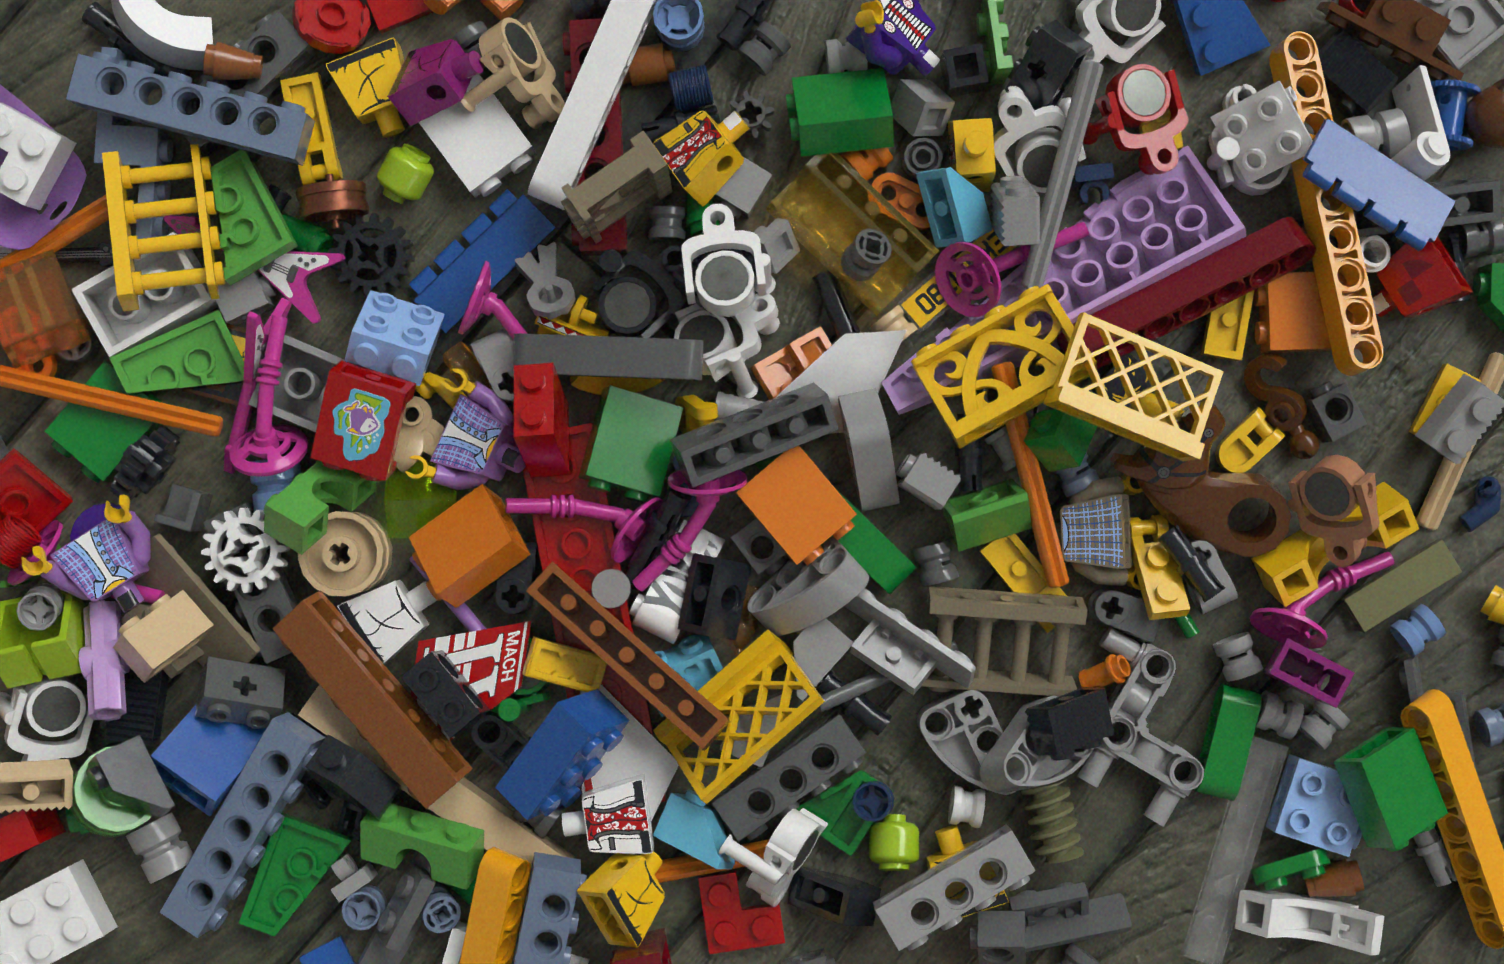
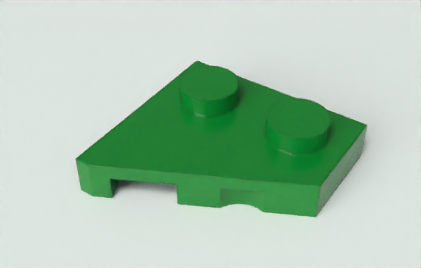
M860 770L800 805L797 810L800 811L804 808L827 822L828 826L820 836L849 856H853L874 823L866 821L857 815L852 804L853 795L862 784L879 780L864 770Z

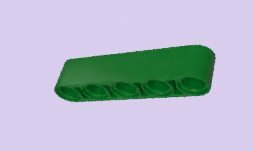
M783 452L756 462L755 465L762 471ZM841 494L857 515L851 519L855 526L837 541L846 548L868 575L891 595L917 567Z

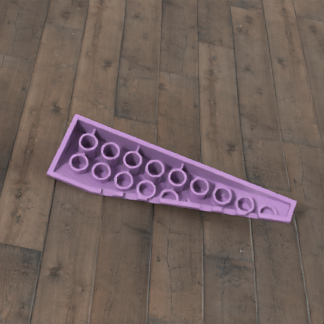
M1189 146L1178 150V163L1171 171L1164 174L1153 173V175H1147L1139 171L1116 184L1110 189L1108 200L1100 204L1095 202L1083 212L1084 217L1076 223L1084 221L1089 236L1053 250L1044 285L1049 284L1072 324L1077 321L1080 313L1084 312L1091 315L1246 237L1245 226ZM1026 262L1022 263L1001 281V295L995 307L999 305L1007 307L1019 300V295L1027 290L1021 285ZM989 297L985 299L981 304H985L989 300ZM1037 311L1026 318L1025 324L1034 327L1041 321L1042 328L1037 338L1043 340L1051 331L1053 320L1049 314ZM984 315L980 317L965 316L950 330L946 327L935 337L936 342L934 343L939 345L950 339V334L954 330L966 324L973 326L982 321ZM1012 325L1005 330L1015 331V326ZM1056 338V340L1051 345L1056 349H1059L1060 347L1057 344ZM990 345L981 362L977 380L992 379V366L999 363L1012 362L1014 368L1020 367L1022 360L1029 351L1012 346ZM971 349L962 354L967 358ZM916 353L881 382L899 415L932 403L911 363V360L916 358ZM948 361L936 368L934 379L938 384L944 387L962 385V379L951 380L944 374L954 372L956 369L955 363Z

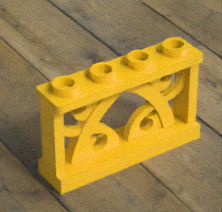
M1049 284L1041 288L1038 286L1028 288L1019 295V300L1007 307L999 305L991 309L984 315L982 321L973 326L966 324L957 328L950 334V339L939 345L933 343L923 347L916 353V358L911 360L917 377L924 386L959 449L1044 402L1048 389L1054 388L1065 355L1051 344L1056 340L1061 331L1069 343L1074 326ZM1037 311L1049 314L1053 320L1051 331L1043 340L1037 338L1042 328L1041 321L1034 327L1025 324L1026 318ZM1012 325L1015 326V331L1005 330ZM990 345L1012 346L1029 351L1022 360L1019 369L1021 386L1012 390L1007 384L996 379L977 380L981 362ZM971 349L968 354V357L966 358L962 353ZM1078 351V354H1077L1076 359H1078V358L1081 357L1079 351ZM1040 356L1041 359L1035 365L1044 367L1045 371L1039 376H1032L1028 372L1029 366L1036 357ZM1092 357V361H1093V363H1094V365H1095V368H1096V370H1097L1096 360H1095L1094 357ZM948 361L955 363V371L944 374L951 380L962 379V385L944 387L938 384L934 379L936 368ZM1084 362L1073 366L1068 383L1075 385L1090 377ZM984 388L996 389L998 391V398L988 403L984 400L987 391L976 395V390ZM962 395L966 416L956 421L943 397Z

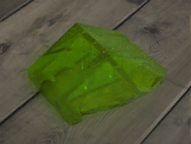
M416 462L407 472L415 475L420 474L424 468L423 463ZM427 462V465L434 467L436 463ZM396 467L393 474L386 480L384 503L388 538H409L417 530L457 502V490L432 483L431 478L426 476L418 480L412 479Z

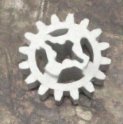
M240 508L238 517L233 511L224 512L225 523L220 520H213L211 522L216 532L215 534H204L203 538L211 542L210 548L201 550V554L211 556L212 561L204 566L205 570L216 569L218 571L214 577V582L220 583L227 579V590L234 591L241 584L243 593H249L253 590V583L261 590L268 587L266 577L273 581L280 578L279 573L275 569L276 567L288 565V562L280 557L281 552L289 551L290 548L286 545H281L279 541L266 533L254 535L250 533L248 527L244 526V524H251L264 532L263 510H256L252 517L249 508ZM225 536H227L228 541L224 551H222V543ZM259 543L252 547V550L248 552V556L233 557L240 553L239 551L244 548V544ZM270 548V557L265 566L263 560L267 549ZM231 565L239 566L244 574L247 573L248 576L238 575L228 567Z

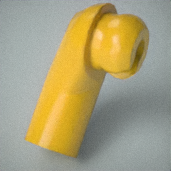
M431 372L425 373L421 385H416L415 388L424 399H430L436 392L452 409H454L460 394L466 396L462 391L452 392L448 390L444 384L445 380L457 387L456 384L447 378Z

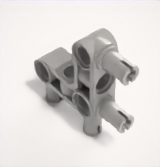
M1108 627L1099 642V646L1112 654L1123 655L1131 668L1130 676L1127 677L1124 683L1117 684L1108 700L1112 724L1122 722L1125 733L1120 740L1114 742L1110 741L1108 737L1103 738V744L1093 749L1077 776L1097 788L1114 758L1118 760L1121 757L1159 779L1158 783L1161 786L1143 815L1164 827L1180 798L1185 799L1186 796H1189L1191 791L1201 784L1204 777L1202 764L1195 757L1171 741L1165 743L1151 735L1149 728L1146 727L1148 723L1145 719L1159 696L1163 697L1170 686L1176 670V663L1171 654L1152 643L1144 642L1143 640L1137 642L1116 629ZM1159 655L1163 661V668L1160 673L1151 676L1146 668L1147 661L1152 656ZM1183 761H1188L1191 766L1189 776L1183 780H1177L1174 773L1176 766Z

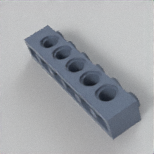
M94 51L92 57L81 54L77 56L66 100L80 108L301 166L304 164L315 121L305 113L306 108L301 105L282 101L281 107L268 104L267 97L245 91L244 96L241 97L230 94L229 87L207 81L206 87L192 84L191 77L177 72L169 71L168 77L154 74L155 68L139 62L132 61L130 67L116 64L117 58ZM123 78L124 87L122 91L116 95H111L110 88L112 83L117 79ZM161 88L162 97L160 101L154 105H149L148 96L150 92ZM199 98L200 107L198 111L192 115H186V104L191 99ZM237 108L238 117L236 121L230 125H224V113L228 109ZM267 118H275V130L268 135H261L260 126L262 122Z
M289 712L272 718L160 911L161 914L196 938L210 930L216 931L219 929L228 916L229 912L225 908L229 901L237 898L247 883L244 876L249 867L253 868L263 857L266 848L262 845L268 835L272 836L283 823L285 816L281 813L286 804H291L300 794L304 785L300 781L307 770L305 766L326 737ZM279 755L286 758L288 771L280 766ZM261 787L268 792L269 803L262 799L260 795ZM242 819L249 824L250 835L243 830L241 825ZM223 852L230 856L231 866L224 861ZM205 884L211 888L213 898L206 893Z
M534 852L512 964H570L572 947L566 946L568 934H576L579 911L574 910L576 897L581 898L577 889L587 880V875L581 874V859ZM552 895L563 899L557 905H550L544 900ZM543 932H550L556 937L549 941H543L537 936Z

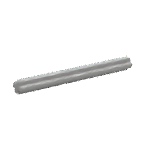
M1083 60L1080 65L1040 212V243L1031 245L1021 285L1026 289L1033 286L1041 288L1044 285L1103 71V65L1099 62Z

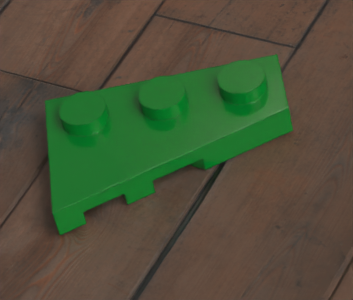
M282 812L281 814L285 816L284 821L279 829L270 836L239 924L275 937L354 838Z

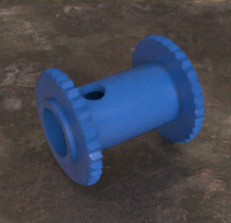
M1461 80L1431 81L1450 151L1471 148L1474 141L1471 138L1462 136L1467 98L1474 97L1481 89L1473 83Z

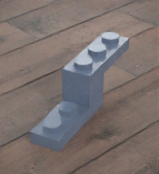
M102 47L101 53L117 58L116 64L130 67L131 61L128 55L118 48ZM123 78L117 79L112 83L110 88L111 95H116L122 91L124 87ZM97 112L94 163L103 167L102 153L118 151L123 166L130 165L131 169L167 165V162L170 163L172 161L173 142L169 139V134L159 128L124 126V121L127 122L128 120ZM170 180L139 184L138 203L169 200L171 194ZM164 216L137 219L136 235L138 239L167 236L168 224L164 221Z

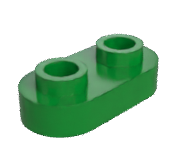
M1322 848L1251 870L1255 886L1264 885L1265 891H1270L1287 886L1286 878L1301 874L1303 880H1308L1326 874L1324 867L1330 865L1331 862L1326 849Z

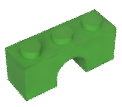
M317 460L306 472L295 476L289 486L279 494L272 495L267 500L263 510L265 514L264 533L302 555L327 534L329 505L325 503L337 504L352 512L375 492L376 481L363 479L359 476V473L348 469L334 470L327 468L322 464V461Z
M391 803L380 820L369 813L361 820V859L396 869L409 851L413 849L423 854L429 861L431 880L467 890L476 878L480 862L484 856V830Z

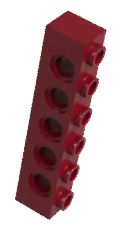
M602 19L569 20V32H563L564 56H571V70L564 72L566 94H570L582 67V60L590 49ZM621 87L601 130L605 133V140L601 145L593 148L577 186L586 180L587 174L591 169L604 168L624 154ZM626 215L600 232L602 240L597 244L591 236L584 240L572 223L573 247L579 246L582 256L601 255L602 252L609 249L616 250L620 254L628 253Z

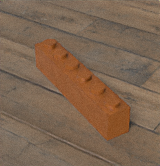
M553 561L526 590L703 751L712 744L730 723V720Z
M321 590L302 600L272 628L280 637L282 645L292 652L304 665L309 677L321 685L331 697L333 705L345 713L356 726L358 734L374 747L382 757L385 766L397 774L407 786L410 795L415 800L420 801L426 809L473 769Z

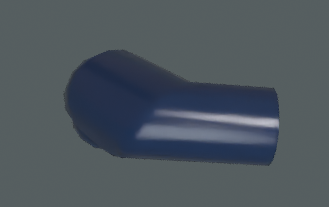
M1485 476L1478 481L1475 488L1474 506L1459 516L1460 523L1468 532H1472L1499 512L1501 486L1496 478Z

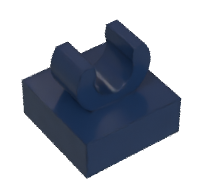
M1113 163L1076 167L1070 188L1080 187L1078 200L1081 205L1088 202L1087 191L1089 188H1095L1099 191L1101 202L1108 200L1110 192L1107 184L1114 178Z

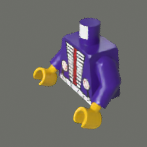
M875 0L861 4V11L858 12L855 18L857 25L845 39L865 54L866 59L870 63L879 65L890 74L896 75L910 62L924 77L939 63L940 59L925 45L936 30V27L922 10L918 0Z

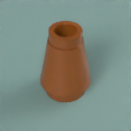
M217 41L216 45H206L203 66L204 75L213 76V80L261 79L263 56L255 55L254 53Z
M1346 858L1325 866L1326 874L1304 880L1309 898L1315 896H1356V892L1365 890L1357 860L1347 861Z

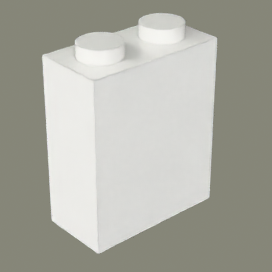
M479 74L472 77L466 92L484 81ZM494 94L477 104L474 112L468 111L459 102L419 122L475 198L480 194L485 197L493 193L501 186L500 179L511 171L517 174L527 168L533 161L531 156L536 153L533 146Z

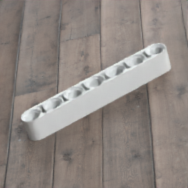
M658 0L610 1L531 179L528 195L565 210L561 201L566 196L561 187L567 183L572 189L577 186L651 20L655 4Z

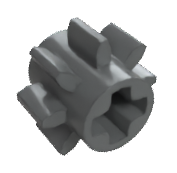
M744 91L743 101L739 104L731 101L730 107L749 126L750 129L745 133L752 134L754 141H757L758 132L762 128L766 131H771L772 125L765 120V117L772 116L774 108H764V94L759 95L755 99L750 98L748 92ZM746 109H752L754 114H759L756 117V123L749 124V120L743 118L745 117Z

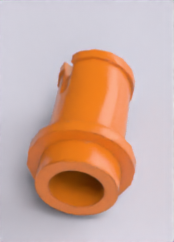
M1110 654L1104 662L1081 670L1079 672V681L1082 687L1102 688L1114 682L1121 684L1130 676L1131 668L1123 655Z

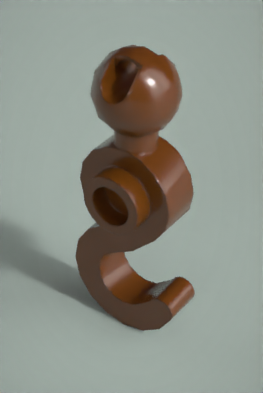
M1275 353L1260 354L1248 363L1244 371L1246 388L1258 399L1268 401L1265 414L1269 423L1282 431H1289L1291 435L1289 441L1290 452L1299 459H1310L1317 454L1320 442L1318 436L1314 432L1305 429L1302 424L1308 411L1306 401L1295 391L1281 386L1266 384L1260 375L1262 368L1276 372L1280 371L1287 365V360Z

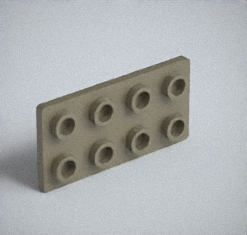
M161 534L153 536L151 538V559L148 562L149 572L133 581L134 584L163 590L170 598L184 590L214 624L202 641L163 669L166 674L172 679L197 661L204 667L208 657L250 663L260 652V647L253 640L252 636L242 628L228 612L225 605L213 595L201 578L177 554L175 548ZM143 602L127 612L120 621L124 625L134 616H138L141 620L151 613L149 607L152 604Z

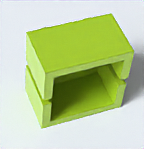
M60 589L64 595L63 611L55 620L54 625L45 630L38 631L28 629L18 619L17 607L23 597L0 601V677L7 689L41 682L43 675H47L50 680L82 673L79 664L80 648L85 647L83 608L86 607L82 599Z

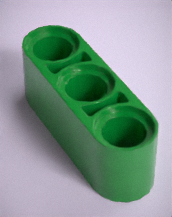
M1220 684L1218 687L1198 760L1204 769V777L1201 784L1194 789L1195 792L1229 801L1236 799L1241 787L1260 712V693L1226 684Z

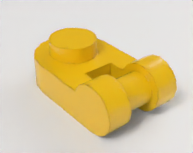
M693 394L676 398L675 405L683 407L679 423V430L682 434L710 424L718 417V405L716 403L704 402Z
M1257 407L1219 443L1215 453L1216 461L1220 468L1226 472H1246L1285 437V434L1278 427L1273 428L1265 420L1267 415ZM1253 429L1262 438L1257 445L1247 436Z

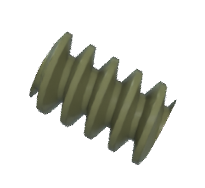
M1067 778L1047 785L1020 790L1021 795L1033 796V801L1024 805V810L1036 811L1037 814L1027 820V824L1040 827L1038 832L1030 836L1031 840L1043 841V846L1034 850V855L1046 856L1047 861L1045 862L1050 864L1070 861L1084 854L1082 847L1075 846L1081 839L1079 832L1071 830L1078 824L1077 819L1067 815L1073 811L1074 804L1063 800L1071 794L1070 788L1059 785L1066 781Z

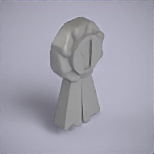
M555 242L548 246H537L540 263H537L531 252H527L523 258L515 259L517 270L533 284L526 295L531 310L535 316L547 317L550 320L562 314H568L576 301L575 292L569 280L557 277V246Z

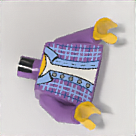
M451 369L462 376L463 383L461 386L455 387L445 380V387L452 392L463 390L468 393L467 397L460 394L430 460L436 463L434 467L427 465L423 457L414 455L409 457V459L422 462L424 466L423 471L417 475L407 471L405 473L410 478L416 480L426 476L431 478L432 483L456 490L478 487L481 484H485L488 479L500 481L503 479L507 469L520 473L526 465L513 437L514 416L506 401L480 382L472 383L469 381L468 374L464 369Z
M119 495L120 509L113 508L110 502L106 501L104 510L106 520L52 553L50 556L53 560L47 561L45 550L40 546H34L32 553L40 560L38 562H29L26 558L22 557V567L27 574L33 576L41 574L44 579L59 589L82 600L98 602L113 595L125 613L145 601L133 581L149 572L148 562L151 559V533L137 514L129 511V497L127 495Z

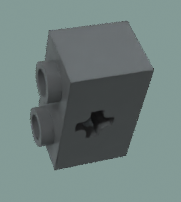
M208 657L199 676L195 717L207 718L217 723L232 722L245 724L255 729L267 728L272 718L279 716L283 709L285 670Z

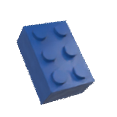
M599 689L557 702L495 788L526 820L541 814L548 816L560 806L569 807L581 795L582 791L579 788L583 782L592 778L602 767L603 763L600 760L604 754L613 750L624 737L621 732L630 720Z

